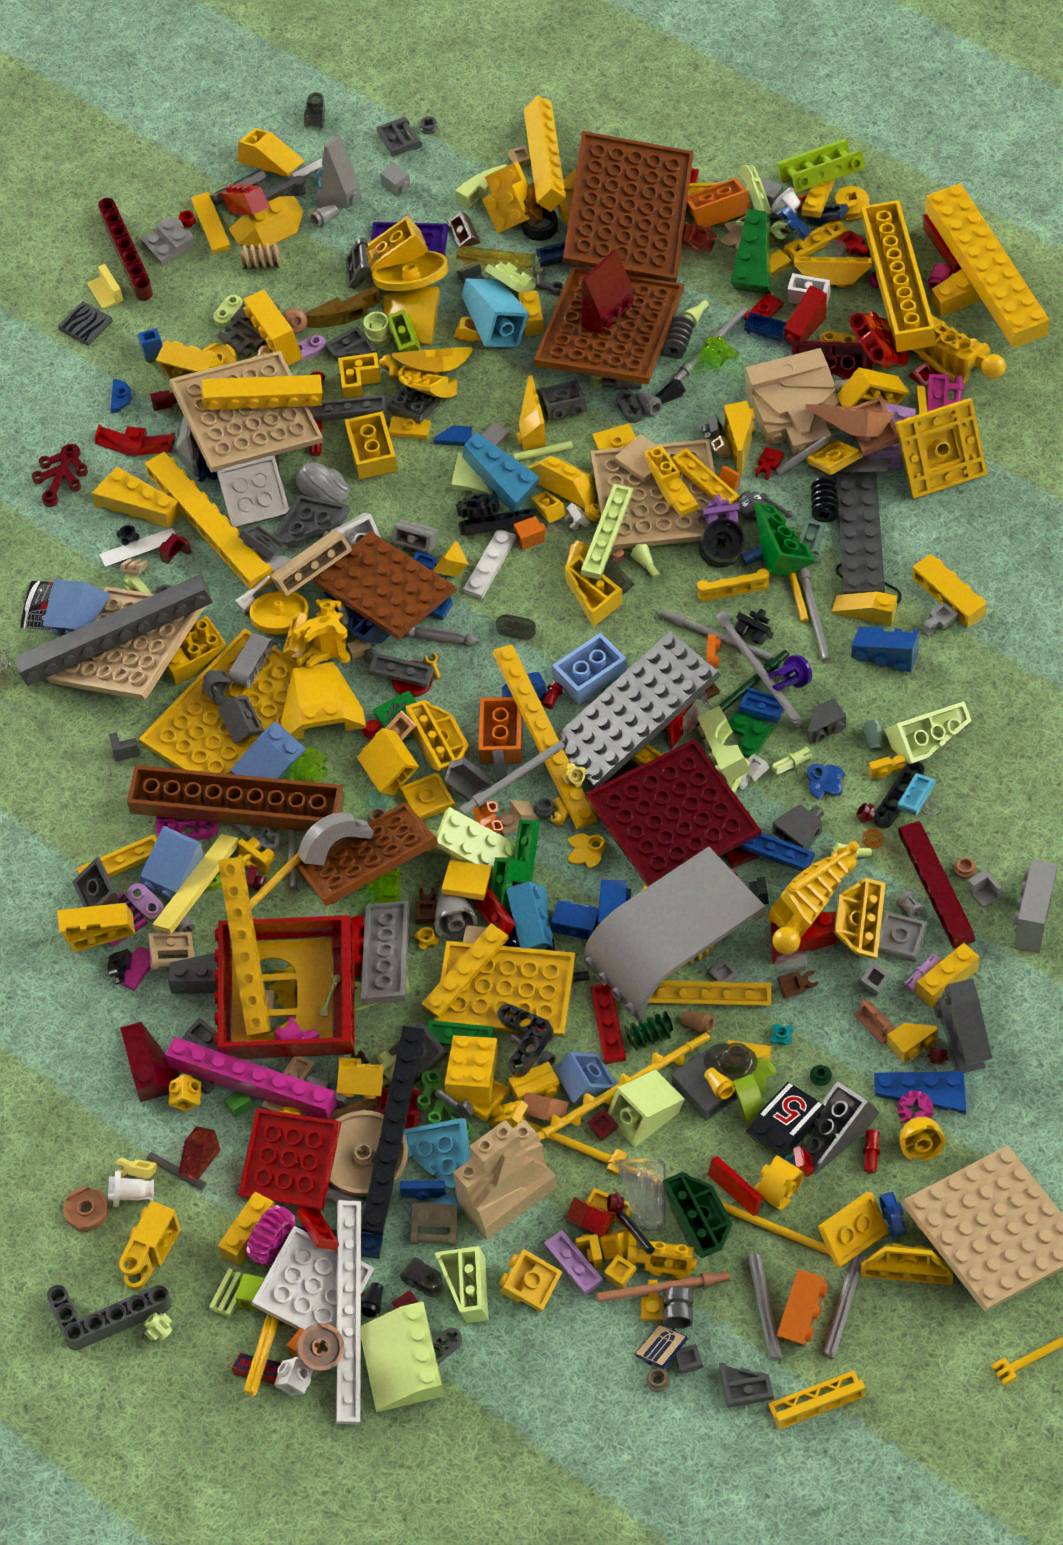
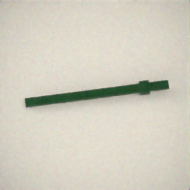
M783 650L775 658H770L763 667L765 671L769 674L777 670L779 664L790 656L788 651ZM756 673L718 706L724 712L742 697L748 688H752L762 679Z

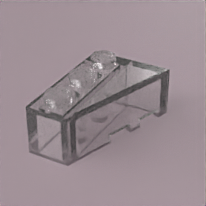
M659 1157L615 1160L637 1227L644 1232L666 1230V1192L662 1180L666 1179L665 1163Z

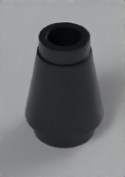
M676 379L671 380L655 396L664 404L682 397L686 390L681 381Z
M371 1283L361 1299V1314L365 1317L374 1318L381 1311L384 1287L380 1283Z

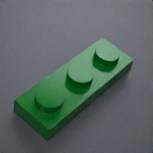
M428 1020L427 1028L439 1043L443 1045H452L453 1035L493 1038L494 1027Z

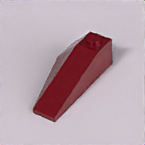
M793 341L792 355L821 348L831 375L839 376L842 380L850 379L858 368L872 370L874 364L859 341Z
M142 1022L120 1027L140 1102L168 1095L170 1081L179 1077L178 1071L168 1067L165 1053Z

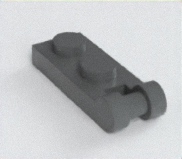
M295 176L263 192L267 202L279 196L304 195L306 193L304 177Z

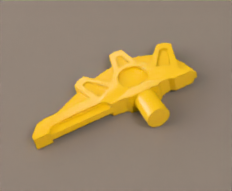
M292 966L286 969H275L273 974L295 973V969ZM275 981L274 984L269 985V989L274 990L278 996L276 999L278 1005H282L285 1009L297 1008V981Z

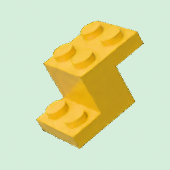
M518 161L484 176L492 194L482 198V201L497 234L531 219L523 201L532 197L533 194Z

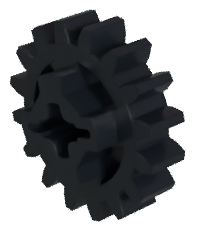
M487 493L470 494L469 498H463V500L458 501L456 508L458 516L462 518L468 517V519L482 520L486 519L487 515H493V512H498L500 503L498 496H488Z

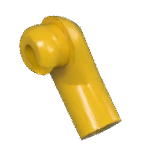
M384 355L379 359L380 366L389 368L390 380H398L399 364L390 355Z
M557 797L553 800L557 811L554 812V816H550V820L554 825H562L567 819L569 812L562 798Z

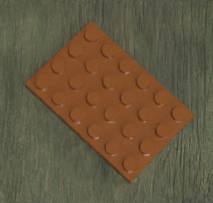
M371 531L351 547L352 551L313 578L314 585L398 640L456 592L454 584Z
M406 802L368 823L374 831L372 839L360 837L341 838L330 847L324 866L305 864L302 860L296 865L299 872L325 906L336 903L340 898L354 893L358 888L375 881L383 874L393 871L399 865L411 861L417 855L429 851L433 846L439 844L433 833Z

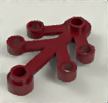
M76 444L63 446L60 453L51 457L41 456L39 458V465L42 469H48L52 464L62 461L60 465L45 472L35 471L32 473V480L35 484H41L44 480L55 476L49 490H46L42 495V501L46 507H54L58 504L57 491L64 477L72 492H77L81 489L80 480L75 478L69 469L70 462H72L78 476L83 477L88 474L87 465L79 459L80 448Z

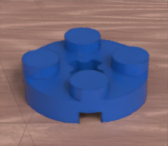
M787 205L777 212L784 221L788 220L786 223L792 231L797 229L795 233L803 241L811 233L810 229Z
M894 1192L880 1195L879 1204L882 1216L887 1220L889 1225L887 1228L891 1237L894 1239L908 1234L905 1222L901 1220L904 1211L901 1203L896 1201Z

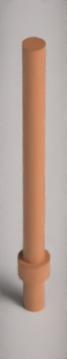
M728 1271L711 1274V1272L701 1273L697 1277L596 1293L597 1302L663 1292L670 1287L687 1288L699 1285L707 1287L712 1286L713 1283L729 1281L730 1275Z

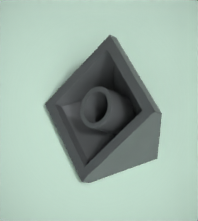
M96 857L72 881L84 907L119 904L116 891L100 857Z

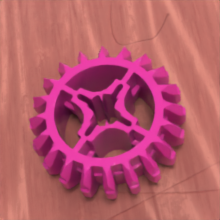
M278 1205L266 1210L265 1214L261 1215L260 1220L256 1222V1226L252 1229V1234L249 1236L248 1247L246 1248L247 1256L259 1265L266 1266L272 1264L295 1226V1215L288 1209Z

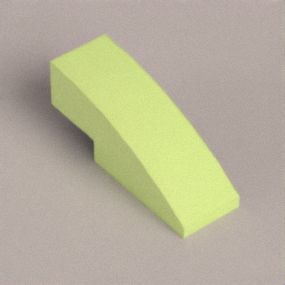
M504 164L483 171L463 183L455 190L456 203L469 209L479 198L482 199L491 195L492 192L484 176L508 165Z

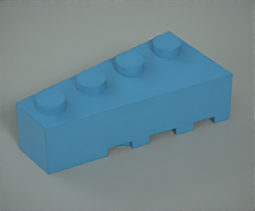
M476 432L464 445L462 458L477 475H480L485 480V484L495 491L499 500L509 507L510 512L517 511L537 489L540 476Z

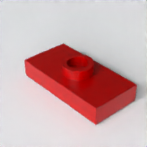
M767 293L744 315V320L760 329L784 306V302Z

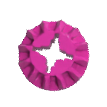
M910 1091L903 1095L897 1104V1112L902 1122L906 1123L913 1119L912 1110L906 1106H913L916 1099H918V1107L925 1110V1112H917L914 1118H931L933 1114L931 1099L920 1091Z

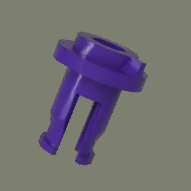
M797 654L786 658L783 667L769 674L770 679L782 675L785 680L773 685L772 688L776 691H781L791 685L796 688L808 685L812 679V669L809 662L803 656Z

